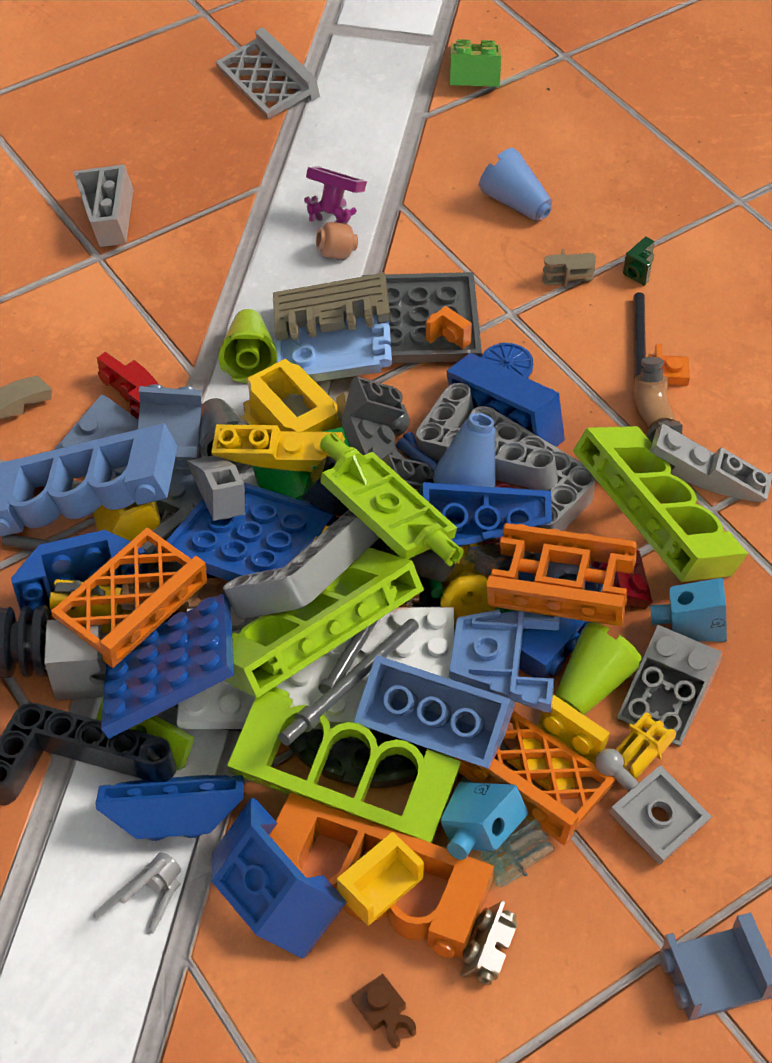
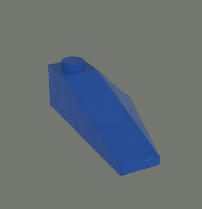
M423 482L418 492L457 527L455 538L451 540L460 547L503 536L505 523L539 527L552 522L551 491Z

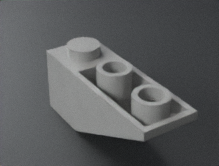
M216 456L187 460V465L213 521L245 515L244 482L233 463Z

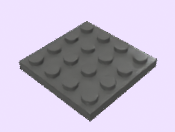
M474 272L385 274L391 314L389 326L392 363L459 362L469 353L482 358ZM444 306L461 315L472 323L471 344L462 349L456 344L447 341L442 335L432 343L426 341L425 327L429 316L437 313Z

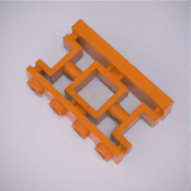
M504 524L503 537H501L500 541L501 555L513 556L509 571L492 569L486 586L488 606L622 627L627 603V589L613 587L616 571L633 574L636 563L635 541L623 538L594 536L589 533L566 532L553 528L530 527L524 524ZM525 551L541 553L540 561L524 559ZM591 561L608 563L607 571L589 568ZM556 562L580 566L576 581L546 577L549 563ZM520 572L536 574L534 582L518 580ZM586 582L603 584L602 592L584 590Z

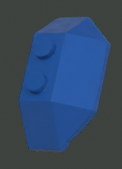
M197 775L172 777L167 782L154 783L141 779L120 782L113 786L101 785L98 788L95 802L96 809L136 839L147 838L151 841H158L173 836L196 838L202 834H210L243 800L244 778L243 775L232 777L228 775Z

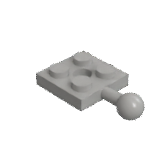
M604 749L596 756L595 765L598 771L604 775L613 776L628 791L625 796L611 807L609 813L659 865L711 819L712 816L661 765L639 783L623 767V757L617 750ZM654 807L663 808L668 813L669 820L666 822L656 820L652 815L651 809Z

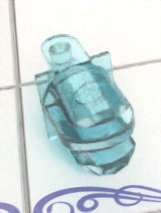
M537 819L511 834L497 850L492 852L482 851L480 854L484 861L487 860L489 864L494 865V874L497 877L495 883L498 887L509 884L522 874L526 877V869L555 851L553 845L548 842L549 839L546 833L541 830L542 827ZM505 851L506 854L500 858L497 857L499 853ZM510 864L513 865L511 869L505 871V867H507Z

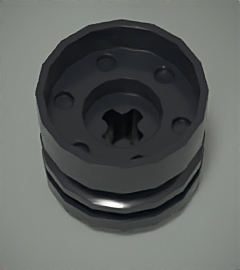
M46 605L37 606L34 614L30 606L22 607L18 621L11 606L0 607V678H11L15 673L17 662L24 677H30L34 670L38 677L48 676L45 666L47 620H51V615Z

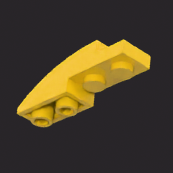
M216 424L211 453L216 457L258 467L313 472V466H318L328 455L320 448V442L325 435H330L331 432L280 431L278 425ZM333 432L344 442L345 438L342 432Z

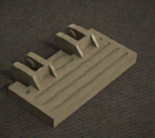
M385 273L273 292L274 329L277 341L289 339V330L292 341L299 340L300 327L307 328L310 338L317 337V324H320L322 333L346 329V319L350 331L356 330L357 317L364 316L367 327H374V314H377L379 323L391 321Z

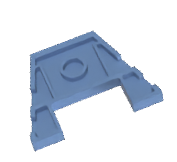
M499 609L457 617L449 669L450 679L509 698L544 712H551L554 689L553 679L518 677L523 629L559 630L560 617L517 610L500 613Z

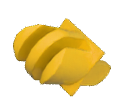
M648 712L643 714L634 725H629L631 732L615 749L623 757V767L636 780L656 757L660 760L662 759L661 754L676 736L674 729L667 730L664 728L662 721L658 720L655 722L652 720V715ZM659 736L661 739L656 741L655 739Z

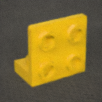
M554 694L551 712L542 711L540 721L536 725L594 765L596 756L605 749L610 735L608 731ZM523 739L525 750L542 749L541 743L536 739ZM544 758L527 759L529 770L546 769ZM551 758L554 769L571 768L570 762L564 758ZM520 759L507 760L515 768L522 770ZM556 778L558 790H571L575 788L573 778ZM532 779L546 790H551L549 779Z

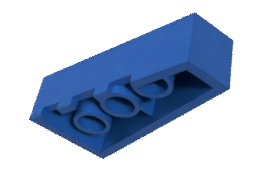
M469 353L446 370L449 386L455 383H464L470 387L474 409L480 406L490 407L555 447L565 440L559 392L472 353Z

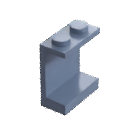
M157 384L148 385L147 387L139 386L140 409L138 429L165 423L178 445L173 469L190 470L187 460L198 458L202 391L187 386L178 389L165 388Z
M751 912L737 916L732 929L681 943H677L673 933L666 935L662 949L659 951L660 963L666 974L670 973L675 985L673 986V994L676 1004L680 1009H685L689 1021L772 998V958Z

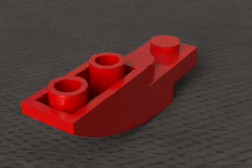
M107 352L102 353L97 357L99 378L105 385H111L119 391L124 399L129 400L130 414L139 419V386L159 385L158 382L137 361L133 360L125 366Z

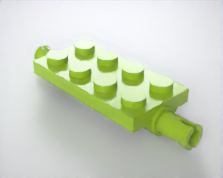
M333 432L323 437L320 442V448L332 457L336 464L332 469L322 472L321 483L395 553L402 558L410 559L432 549L448 566H452V563L456 564L461 559L464 552L463 548L451 540L455 538L457 527L374 452L362 455L356 448L348 447Z

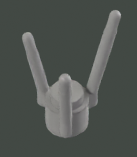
M158 853L151 863H148L136 877L94 912V918H100L119 901L126 903L146 884L155 892L165 889V893L149 926V931L154 933L173 893L181 885L176 879L181 872L179 864L168 854Z

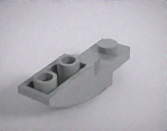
M663 423L656 429L650 452L671 464L670 473L717 494L755 502H765L767 500L772 476L722 447L713 453Z

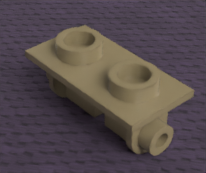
M500 901L490 908H484L479 914L475 923V928L478 931L475 939L468 944L463 953L462 961L465 964L460 976L465 977L475 972L478 974V981L486 985H491L492 981L498 978L506 954L495 949V944L505 950L508 949L518 925L515 921L516 915L513 912L507 910L502 912L505 904L504 901Z

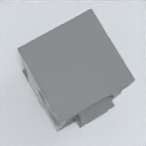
M47 620L45 666L55 700L103 697L106 663L103 661L102 654L59 621ZM101 625L91 626V633L99 638Z

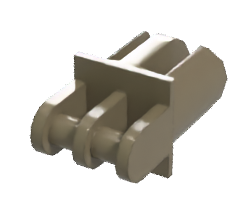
M562 249L561 254L548 255L544 258L545 266L543 268L542 282L546 285L563 284L564 289H567V283L592 281L594 278L596 255L594 253L565 255L564 249Z

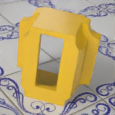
M283 359L247 378L249 400L243 403L244 414L241 417L250 425H278L280 431L323 432L343 427L341 421L338 420L337 404L299 365ZM291 394L302 395L303 403L310 411L296 417L282 400L291 396Z

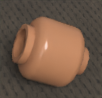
M327 222L317 231L316 248L320 250L325 258L344 260L351 255L352 251L357 249L358 236L353 233V229L349 224Z

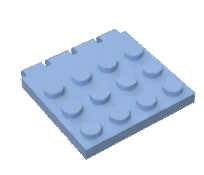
M374 314V327H367L363 316L356 318V330H349L346 319V329L322 333L320 324H317V337L310 338L306 327L299 328V340L292 341L290 330L289 339L277 341L275 335L277 363L286 359L293 364H297L315 382L380 373L381 368L389 367L392 364L390 321L379 323L377 314Z

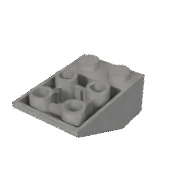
M657 625L617 719L634 725L643 714L648 712L652 715V720L655 722L660 720L664 723V728L667 730L672 728L676 731V736L672 743L681 746L723 658L722 651Z

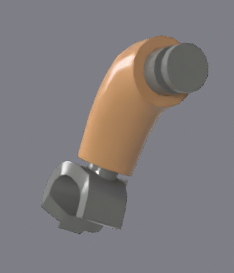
M645 357L641 360V365L644 368L641 369V374L635 377L633 391L638 411L649 428L647 438L651 442H653L656 429L662 423L681 434L683 427L679 421H676L671 410L667 395L668 378L663 375V369L660 367L663 366L664 361L659 357Z

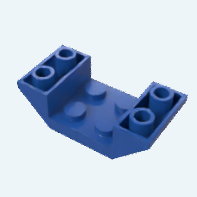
M101 530L38 545L11 578L20 612L22 607L30 606L34 614L37 606L46 605L49 608L50 615H52L50 595L51 592L54 593V582L56 579L85 582L131 541L106 530ZM140 547L138 555L145 554L144 547ZM147 563L139 564V574H148ZM134 564L120 565L115 569V576L135 574ZM117 584V587L123 589V584Z
M251 798L212 852L211 882L257 936L300 958H304L309 954L347 901L324 875L308 878L303 875L269 836L277 822L256 798Z

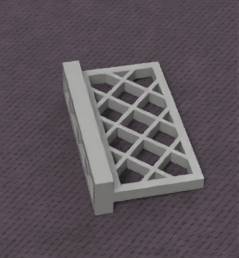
M264 27L255 31L256 39L216 61L217 68L268 119L306 97L311 101L320 97L316 77ZM255 49L259 51L258 56H248V53ZM231 63H239L238 68L227 66ZM245 63H256L254 68H243ZM262 63L272 64L271 68H260ZM241 75H252L251 80H240ZM257 76H269L267 81H256ZM274 76H285L284 81H273ZM254 88H265L264 93H252ZM271 88L282 89L280 94H269ZM287 89L299 90L294 94H286ZM267 101H278L276 105L269 109L265 106Z

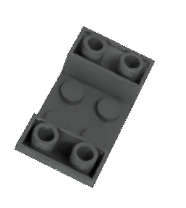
M356 376L352 380L341 420L350 446L356 448L362 455L374 452L414 489L420 490L423 482L434 483L433 471L426 463L403 458L396 447L395 436L389 425L406 413L401 403L402 397L399 391L393 386Z

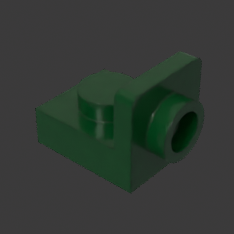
M644 237L626 253L623 269L624 275L643 286L649 282L651 264L654 260L653 249L655 241L648 237Z

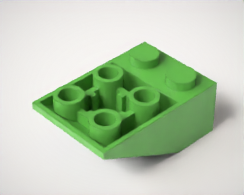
M458 39L456 43H451L450 85L500 87V45H495L493 40H481V44H471V40Z

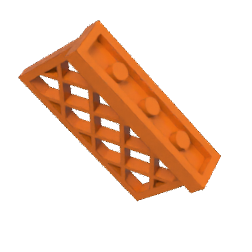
M146 528L51 610L52 617L100 652L103 661L114 668L207 583L206 562L197 556H194L192 559L149 528ZM149 541L158 548V554L138 555V549ZM177 561L183 566L177 572L163 573L162 562ZM158 563L159 573L139 574V564ZM134 564L135 574L115 576V569L120 565ZM159 582V588L154 593L139 594V583ZM135 583V594L115 595V584ZM98 585H111L110 596L91 597V590ZM135 603L136 609L132 613L116 615L115 604ZM111 604L110 616L91 617V606ZM86 606V617L71 618L66 612L72 607ZM111 624V631L101 640L91 633V626Z
M513 711L509 722L512 723L514 730H506L504 739H516L518 750H500L499 747L489 769L455 758L461 761L459 773L473 783L516 785L529 812L525 819L565 846L573 837L578 825L614 785L616 778L602 774L598 771L596 765ZM534 738L541 743L542 749L525 750L522 739ZM562 757L570 762L571 768L554 769L551 758ZM544 758L546 769L529 770L527 759ZM520 759L522 770L512 771L503 764L502 760ZM580 777H592L600 782L601 785L595 789H583ZM556 778H573L576 789L558 790ZM531 779H549L551 790H540L532 784ZM561 799H578L580 804L579 811L575 814L562 805Z

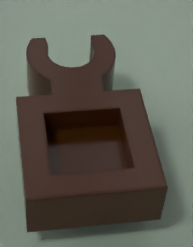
M381 974L352 994V1002L374 1031L382 1025L386 1027L387 1040L394 1048L400 1046V1039L395 1034L398 1028H405L412 1037L416 1035L414 1021L409 1016L400 1015L406 1009V1003L384 974Z

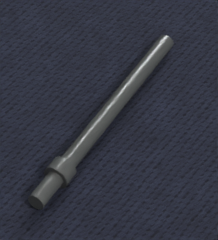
M412 618L408 619L312 706H305L294 717L295 721L279 734L280 741L288 746L304 731L310 732L320 723V717L370 673L376 655L387 658L419 629L417 621Z

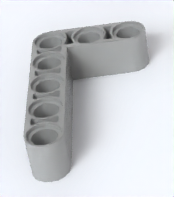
M455 383L448 386L416 431L420 451L429 458H432L437 464L474 409L468 385ZM495 437V480L535 490H549L558 482L554 454L545 448Z
M487 406L473 409L470 415L482 413L493 419L495 437L545 448L554 454L558 482L553 488L549 489L551 491L552 522L537 528H553L564 531L591 504L594 497L596 479L580 461Z
M348 510L285 567L239 576L225 584L223 590L238 619L299 609L312 602L374 544L379 537L351 510Z

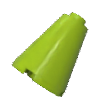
M244 309L235 315L218 352L221 370L223 372L226 371L232 376L231 379L236 382L248 383V377L277 363L276 347L262 316L253 309Z
M595 622L587 623L582 629L555 696L584 716L637 671L642 660L639 652L628 640L621 635L614 639L606 634L610 628Z

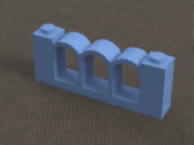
M165 423L0 463V537L23 532L24 526L29 528L46 526L56 520L61 514L69 519H80L90 515L101 505L110 510H117L130 506L134 502L137 505L167 499L178 445ZM127 466L120 476L111 480L113 469ZM86 476L80 485L71 490L74 478ZM45 486L44 490L32 499L34 489Z

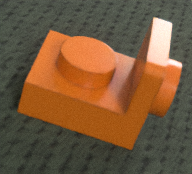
M444 306L437 313L431 314L425 324L426 341L432 343L442 335L447 341L456 344L462 349L471 344L472 323L447 306Z
M656 344L654 354H649L648 357L663 359L664 363L660 368L663 369V375L668 378V385L688 386L690 380L689 357L662 355V344Z

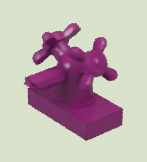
M319 166L308 167L306 178L324 184L321 201L318 202L316 195L312 198L309 196L304 198L308 214L310 215L309 221L323 220L321 212L333 214L337 218L334 221L335 223H348L351 216L356 214L357 210L355 207L350 210L348 208L342 209L347 204L343 198L345 190L353 193L365 192L367 181Z

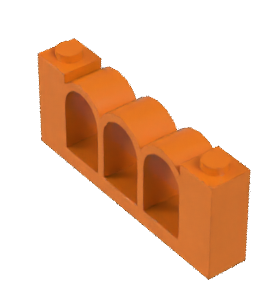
M289 794L276 820L277 825L269 836L300 871L318 834L352 845L340 871L336 876L328 880L337 890V878L361 859L365 851L369 852L391 832H394L423 860V872L448 880L439 905L429 915L423 917L409 916L401 911L396 902L375 921L382 920L388 916L389 922L396 933L406 939H428L427 946L432 948L438 955L446 958L455 956L462 959L475 929L476 920L482 911L491 888L494 865L469 856L464 860L456 859L448 852L447 848L299 795ZM345 904L343 908L345 909L347 914L358 921H362L354 913V911L347 904Z

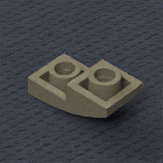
M39 376L24 378L1 387L0 419L22 415L24 413V404L26 403L36 404L39 401L51 400L52 389Z

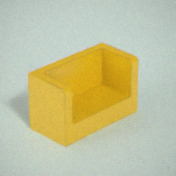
M391 832L337 878V891L347 901L346 904L369 926L423 879L424 862L394 832Z

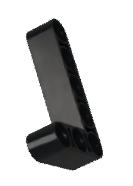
M30 702L23 704L15 711L0 737V805H8L16 800L44 751L154 783L170 780L175 775L177 766L170 744L161 737L127 729L108 739L101 729L102 721Z

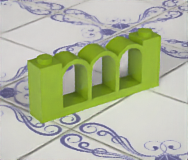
M638 426L586 428L574 447L573 453L681 582L730 577L735 573L749 553L730 531L723 532V525L711 511L696 504L697 497L695 492L685 481L670 474V464L650 452L652 442Z
M368 548L309 604L296 610L259 617L246 625L239 634L232 633L234 676L224 680V682L255 698H259L422 592L424 589L413 561Z
M274 687L259 698H255L227 765L231 774L243 775L244 779L287 795L293 793L433 843L458 775L461 761L456 760V757L427 749L423 758L417 747L402 740H391L377 746L376 738L363 725L346 722L330 729L329 721L323 714L320 717V723L317 724L324 732L323 740L308 778L304 780L272 768L271 765L281 743L279 734L295 721V715L307 705L294 706L293 699L289 698L290 694L278 687ZM348 737L360 739L370 749V758L354 798L317 784L330 750L336 742ZM395 754L409 758L416 766L418 773L402 816L364 802L377 766L381 760Z

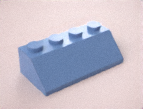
M376 655L353 723L361 724L373 730L489 769L504 739L516 702L509 698Z

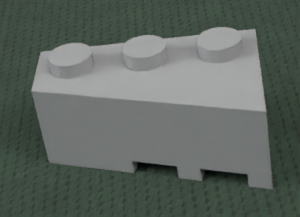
M125 164L73 171L99 246L126 244L134 189Z

